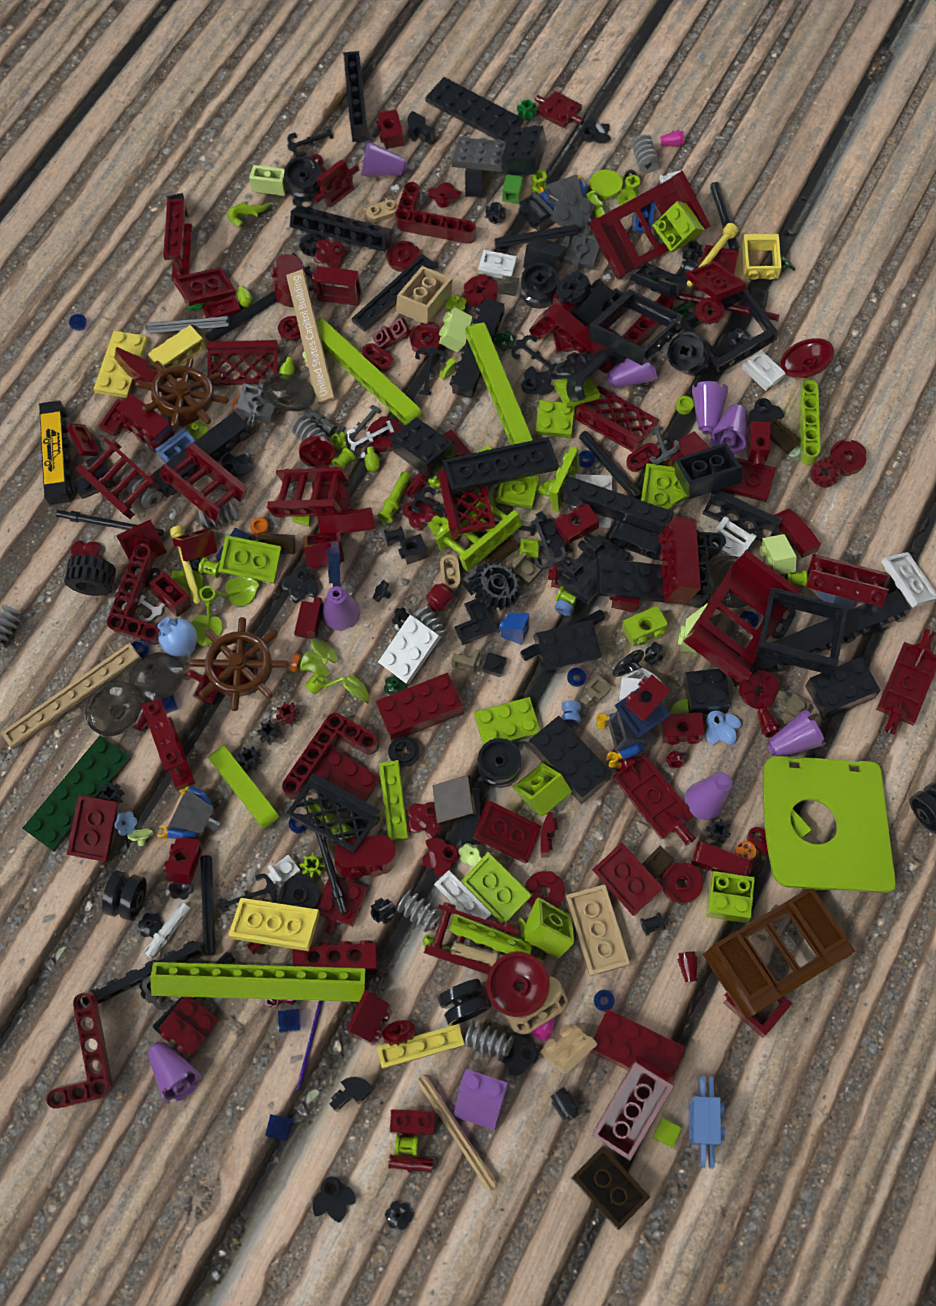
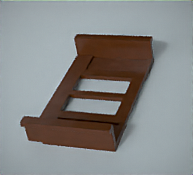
M806 889L712 945L702 955L746 1021L836 963L851 956L855 950L815 890ZM787 914L816 955L815 959L802 967L798 965L771 925ZM763 928L766 929L794 971L779 981L775 980L748 939V937Z

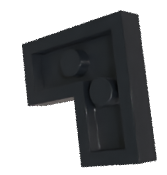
M102 454L85 460L87 466L90 467ZM106 461L96 471L95 477L97 479L102 478L109 471ZM85 478L74 481L81 499L99 493ZM113 478L108 482L107 488L116 486Z
M479 598L464 603V607L471 620L455 626V631L462 646L497 631V627L485 603L480 604Z

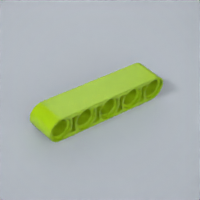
M813 380L804 381L799 393L800 459L807 466L814 465L820 454L818 384Z
M224 745L208 756V759L264 830L280 818Z

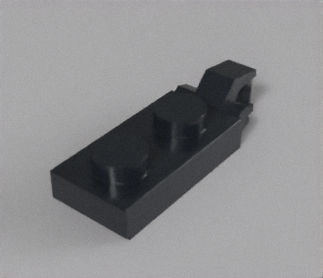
M542 511L535 514V519L543 518L540 526L546 540L550 539L551 541L548 546L554 558L556 559L562 555L560 548L563 546L565 547L566 555L572 553L573 549L570 544L566 546V543L556 530L555 522L551 518L547 519Z

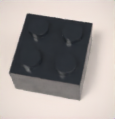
M708 669L685 673L683 682L686 699H688L689 713L707 715L715 710L722 713L729 711L731 701L727 678L724 672L720 669Z

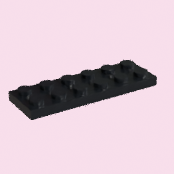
M443 77L425 97V102L496 140L507 142L511 128L520 127L523 124L522 117L446 77Z
M549 437L442 460L452 494L557 471L559 468V463Z
M598 558L596 560L597 591L599 596L664 603V595H662L663 578H661L662 565L608 558Z

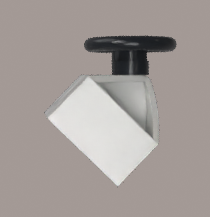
M641 649L628 654L613 669L612 674L614 677H620L627 673V675L622 677L618 702L632 691L640 687L638 685L645 676L648 678L651 675L656 677L653 673L639 665L644 656V651Z

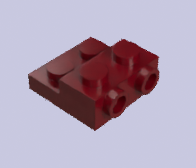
M183 997L159 1027V1030L162 1031L159 1035L168 1042L173 1040L179 1044L176 1048L184 1055H187L188 1052L193 1055L219 1018L192 997Z

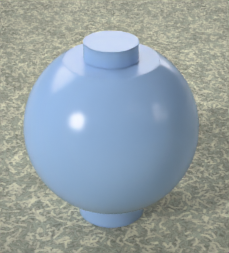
M170 617L160 621L158 624L160 629L158 639L161 648L166 653L172 656H184L191 654L195 650L197 632L189 621L181 618L171 619Z

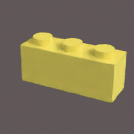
M189 325L157 348H154L148 353V356L153 366L155 361H160L165 368L181 366L186 362L187 358L194 357L206 347L202 337Z

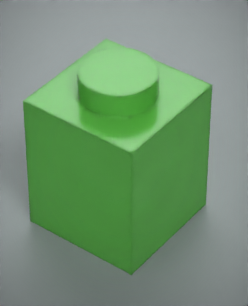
M506 175L502 190L503 202L519 204L523 189V177Z

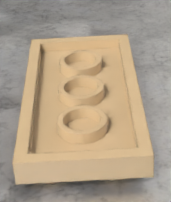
M605 884L566 895L589 976L629 966L630 962Z

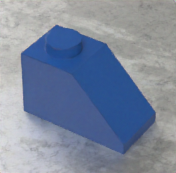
M655 202L640 209L650 230ZM634 212L632 215L633 231L645 233Z
M509 613L506 619H502L499 625L501 637L522 645L529 630L530 614Z

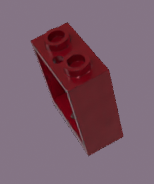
M317 266L316 273L313 272L312 283L315 284L314 293L317 294L318 301L358 306L361 296L358 271ZM325 283L348 286V288L325 285Z
M727 992L724 994L727 999L723 1002L762 1038L768 1034L793 1004L783 996L777 1000L780 1003L763 1024H760L754 1017L745 1021Z

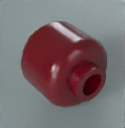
M444 583L433 585L426 595L427 606H430L431 610L435 612L437 610L445 611L454 599L453 590Z

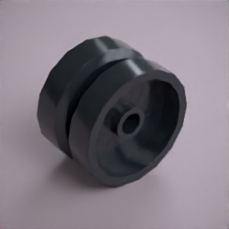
M300 156L288 162L284 170V177L289 193L294 199L308 202L320 193L317 178L322 174L319 164L314 159L308 156Z
M535 263L525 268L521 276V297L526 305L542 309L553 304V296L557 289L556 283L559 281L558 272L555 268L546 263Z
M680 333L669 344L667 351L668 361L672 367L686 375H700L711 365L713 349L708 341L695 333Z
M502 738L492 739L482 746L477 759L480 777L486 784L491 787L503 788L516 782L520 775L522 759L517 746L513 742Z
M933 781L923 791H918L911 796L909 804L920 823L927 830L936 834V781Z
M114 871L103 893V914L112 917L120 914L122 919L134 921L139 915L145 900L147 890L146 878L135 874L129 877L127 872Z
M479 979L458 984L437 996L440 1007L449 1009L444 1014L448 1026L466 1022L491 1008L487 997L479 996L483 991Z

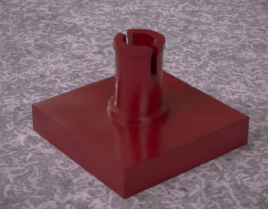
M151 519L116 535L129 561L134 548L141 543L148 545L155 552L156 557L167 553ZM148 551L143 552L141 557H145Z

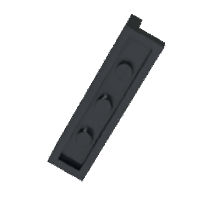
M719 490L711 493L710 499L702 513L718 522H721L727 514L732 513L736 515L737 520L731 522L746 532L755 534L757 536L755 539L761 542L763 538L767 537L762 536L760 530L767 529L772 532L770 537L775 536L782 519ZM713 504L719 507L721 512L713 513L708 510ZM749 521L753 523L754 528H745L743 522Z

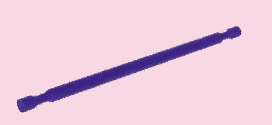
M318 1001L297 1090L301 1089L323 1001Z

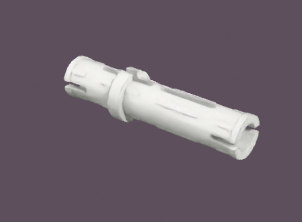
M180 902L159 932L153 935V940L142 953L154 960L163 946L169 943V938L191 911V908Z

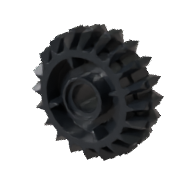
M491 561L489 564L485 563L478 567L473 574V580L471 581L473 588L471 592L476 593L475 598L480 599V604L485 603L486 608L492 606L493 611L497 608L501 611L504 608H510L520 597L521 580L516 579L518 574L512 573L513 568L508 569L506 564L501 566L500 562L494 564Z

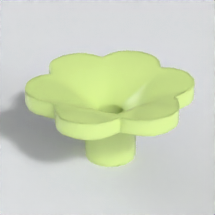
M149 828L134 830L127 836L131 841H138V846L146 845V839L153 835V830Z
M467 843L458 850L461 856L460 860L465 864L468 863L471 867H475L482 859L479 848Z

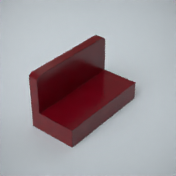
M202 529L172 538L173 545L181 548L183 561L186 562L217 552L214 532L211 530Z
M314 597L313 602H301L294 631L296 637L317 638L324 607L322 598Z

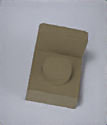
M523 552L520 556H516L511 563L512 573L518 574L517 577L530 586L541 573V569L526 559L527 554Z
M477 649L474 652L473 658L463 653H454L451 659L453 668L474 674L476 668L480 667L482 661L480 650Z

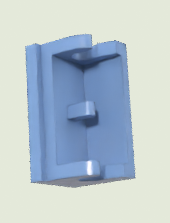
M183 428L156 448V452L159 458L166 464L187 448L189 444L195 442V440Z

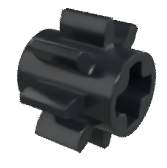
M492 202L490 207L486 206L485 218L490 223L498 224L501 222V219L505 220L506 208L499 202Z
M696 240L688 242L686 246L682 247V258L688 257L697 261L698 257H702L703 254L702 245H699Z
M270 719L265 724L260 723L262 727L261 730H257V733L261 736V742L263 743L266 740L269 745L275 741L279 742L278 736L283 734L278 729L280 727L279 723L273 724Z
M254 746L251 749L243 747L244 751L238 754V757L242 759L238 764L244 766L247 772L249 769L256 771L257 765L262 764V761L259 759L262 755L261 752L257 751L255 753Z
M108 782L104 788L100 787L102 794L98 795V797L122 803L121 795H124L125 792L119 790L121 786L118 783L113 786Z
M722 819L716 823L714 820H711L710 824L712 827L706 826L705 831L709 832L706 839L711 838L714 841V845L719 841L724 844L726 842L724 837H730L731 835L730 832H727L730 825L722 823ZM715 829H716L717 831H720V830H721V831H722L721 835H720V833H715V832H714Z
M382 897L375 900V904L371 905L373 920L377 923L383 921L384 925L391 922V918L396 916L394 903L389 899L383 900Z

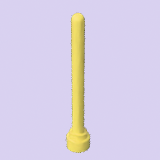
M728 223L725 226L723 236L699 267L711 263L728 239L736 236L739 231L736 225ZM689 280L687 281L688 287H692L694 285Z
M174 526L170 529L171 538L186 534L183 526ZM178 547L192 600L195 604H199L200 596L190 561H183L181 548Z

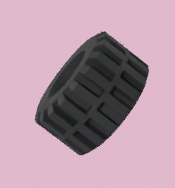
M90 555L73 556L68 561L64 583L70 589L81 594L90 596L108 595L113 588L116 568L113 564L99 557Z

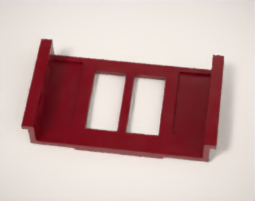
M683 170L665 182L604 215L590 220L589 225L616 279L635 270L642 263H647L669 251L665 243L659 246L640 210L646 205L655 202L662 216L677 201L687 203L703 228L706 230L711 227ZM634 212L653 247L651 251L640 257L620 221Z
M745 550L734 561L683 642L726 675L734 678L741 684L744 680L750 678L752 672L749 670L758 657L755 656L762 623L756 630L723 605L721 601L727 591H731L762 616H764L767 597L771 588L783 589L791 593H800L801 591L748 550ZM773 604L765 641L770 637L787 607ZM716 609L753 636L746 649L709 622Z

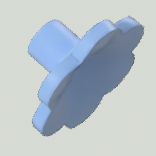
M131 811L120 812L117 815L114 826L120 835L125 836L135 830L134 826L137 824V819L133 817V812Z

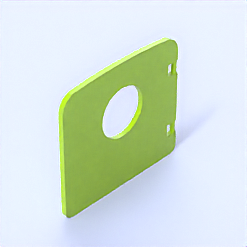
M775 756L767 760L763 766L764 824L771 871L777 883L788 888L881 893H889L894 890L896 882L880 766L875 762L869 761L856 762L803 757L789 758L786 756ZM789 763H799V768H789ZM849 766L859 767V772L849 771ZM811 800L826 806L832 812L836 821V833L833 839L824 844H812L801 839L795 833L790 820L791 811L796 804Z

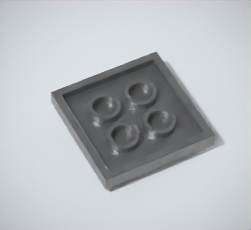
M459 137L452 159V167L502 172L501 158L507 142L487 140L485 138L471 139L470 137Z

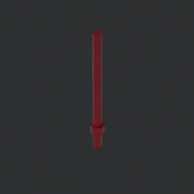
M679 293L676 296L678 300L687 302L692 300L696 304L704 299L684 293ZM732 305L725 309L752 316L747 308L743 306ZM761 309L769 320H779L780 314L766 312L765 309Z

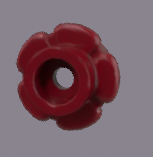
M672 751L666 757V762L670 768H680L684 765L685 755H682L679 751Z

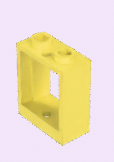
M744 234L742 241L744 279H779L781 271L779 234ZM772 250L773 266H749L748 251Z

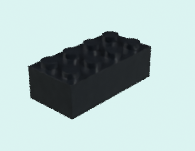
M559 715L529 739V748L545 765L563 776L572 791L571 794L580 804L584 803L611 780L612 772Z

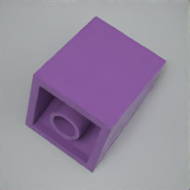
M466 1069L459 1088L454 1117L495 1131L508 1089V1083Z

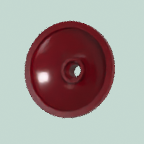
M820 338L798 342L783 354L781 368L786 375L794 378H807L817 375L832 362L835 355L833 345L829 341Z
M512 952L499 958L491 967L486 983L487 994L493 1006L501 1013L516 1018L526 1017L538 1011L545 1003L550 990L549 975L543 963L533 955L525 952ZM520 983H524V989L522 990L518 989Z

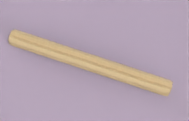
M426 1074L422 1075L417 1079V1083L486 1189L491 1191L497 1186V1182Z

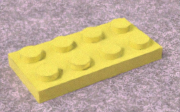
M113 331L94 386L95 393L126 398L131 393L135 380L115 360V349L119 347L142 358L148 342L147 336Z
M240 898L228 936L230 939L309 951L320 912L317 909Z

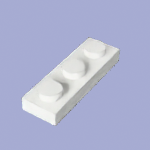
M449 870L434 884L459 911L486 920L492 915Z

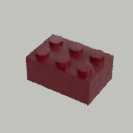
M129 394L116 407L119 414L118 418L123 422L122 426L128 433H134L141 443H147L148 447L156 453V448L175 435L171 424L154 410L144 413L142 407L146 404L133 394Z

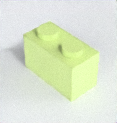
M253 165L249 178L252 191L285 196L287 190V183L284 177L285 169Z
M455 307L450 312H447L443 318L444 326L439 332L441 336L439 343L458 352L466 343L465 328L470 326L472 316Z
M785 534L763 538L760 554L761 557L765 558L766 565L779 575L796 572L797 557Z

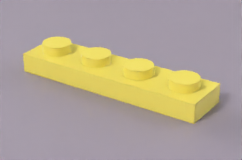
M457 1024L414 1036L412 1040H407V1044L402 1043L399 1046L397 1044L393 1046L386 1044L377 1047L381 1067L385 1069L465 1045L460 1026Z

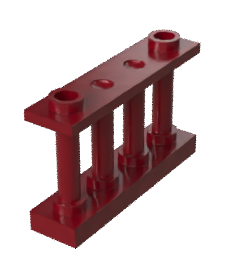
M167 199L163 257L165 260H173L172 282L174 277L190 274L192 223L184 224L186 204L184 199Z
M105 437L103 440L109 447L90 467L85 468L79 464L76 470L122 514L131 519L135 515L130 510L132 508L131 505L150 485H153L157 490L160 487L155 483L157 479L151 473L146 475L119 450L121 446L114 439L110 441ZM116 451L121 458L102 478L97 479L95 477L96 471ZM128 462L133 469L114 489L109 490L107 488L108 482ZM138 474H141L145 480L126 500L121 501L119 494Z
M193 442L187 446L186 458L171 469L166 464L162 465L160 477L214 522H217L219 519L220 508L229 500L235 498L241 502L246 496L248 487ZM191 463L200 469L187 480L178 475ZM204 475H208L214 481L199 492L192 486ZM220 486L227 493L213 504L206 496Z
M342 467L276 470L277 476L282 481L278 500L268 501L266 507L274 517L340 515L341 508L335 501L339 481L349 480ZM331 481L328 497L318 500L322 482ZM298 482L295 498L285 501L289 484ZM306 482H315L311 499L302 500Z
M812 554L807 570L810 576L806 588L883 608L888 589L884 588L888 576L887 572Z
M161 698L142 705L164 771L170 772L175 789L179 791L195 784L175 724L171 716L167 717Z
M444 902L443 905L439 904L437 909L443 911L438 930L434 942H431L430 946L425 945L423 953L488 975L492 966L483 964L481 961L453 955L451 951L442 950L443 946L441 944L451 914L454 915L455 913L490 928L502 930L503 933L508 935L510 933L518 935L519 930L514 929L515 925L503 922L501 925L455 910L456 906ZM457 936L456 941L464 944L466 937ZM477 944L476 947L484 949L485 945Z

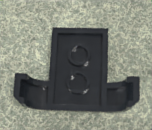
M684 257L678 272L673 274L644 262L631 273L630 280L634 281L637 285H644L652 291L671 299L687 287L688 279H686V272L698 268L699 263Z
M600 349L589 353L587 351L582 353L573 352L566 357L567 359L564 362L556 365L555 370L550 374L553 380L568 379L566 390L570 401H580L586 398L583 389L584 382L608 359L611 363H624L625 359L622 355L610 349Z

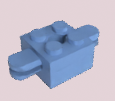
M699 1076V1097L694 1096L689 1099V1146H699L700 1168L706 1167V1146H708V1166L710 1169H714L715 1147L721 1145V1140L725 1139L724 1126H721V1117H724V1103H720V1098L714 1097L713 1077H708L706 1097L704 1076Z

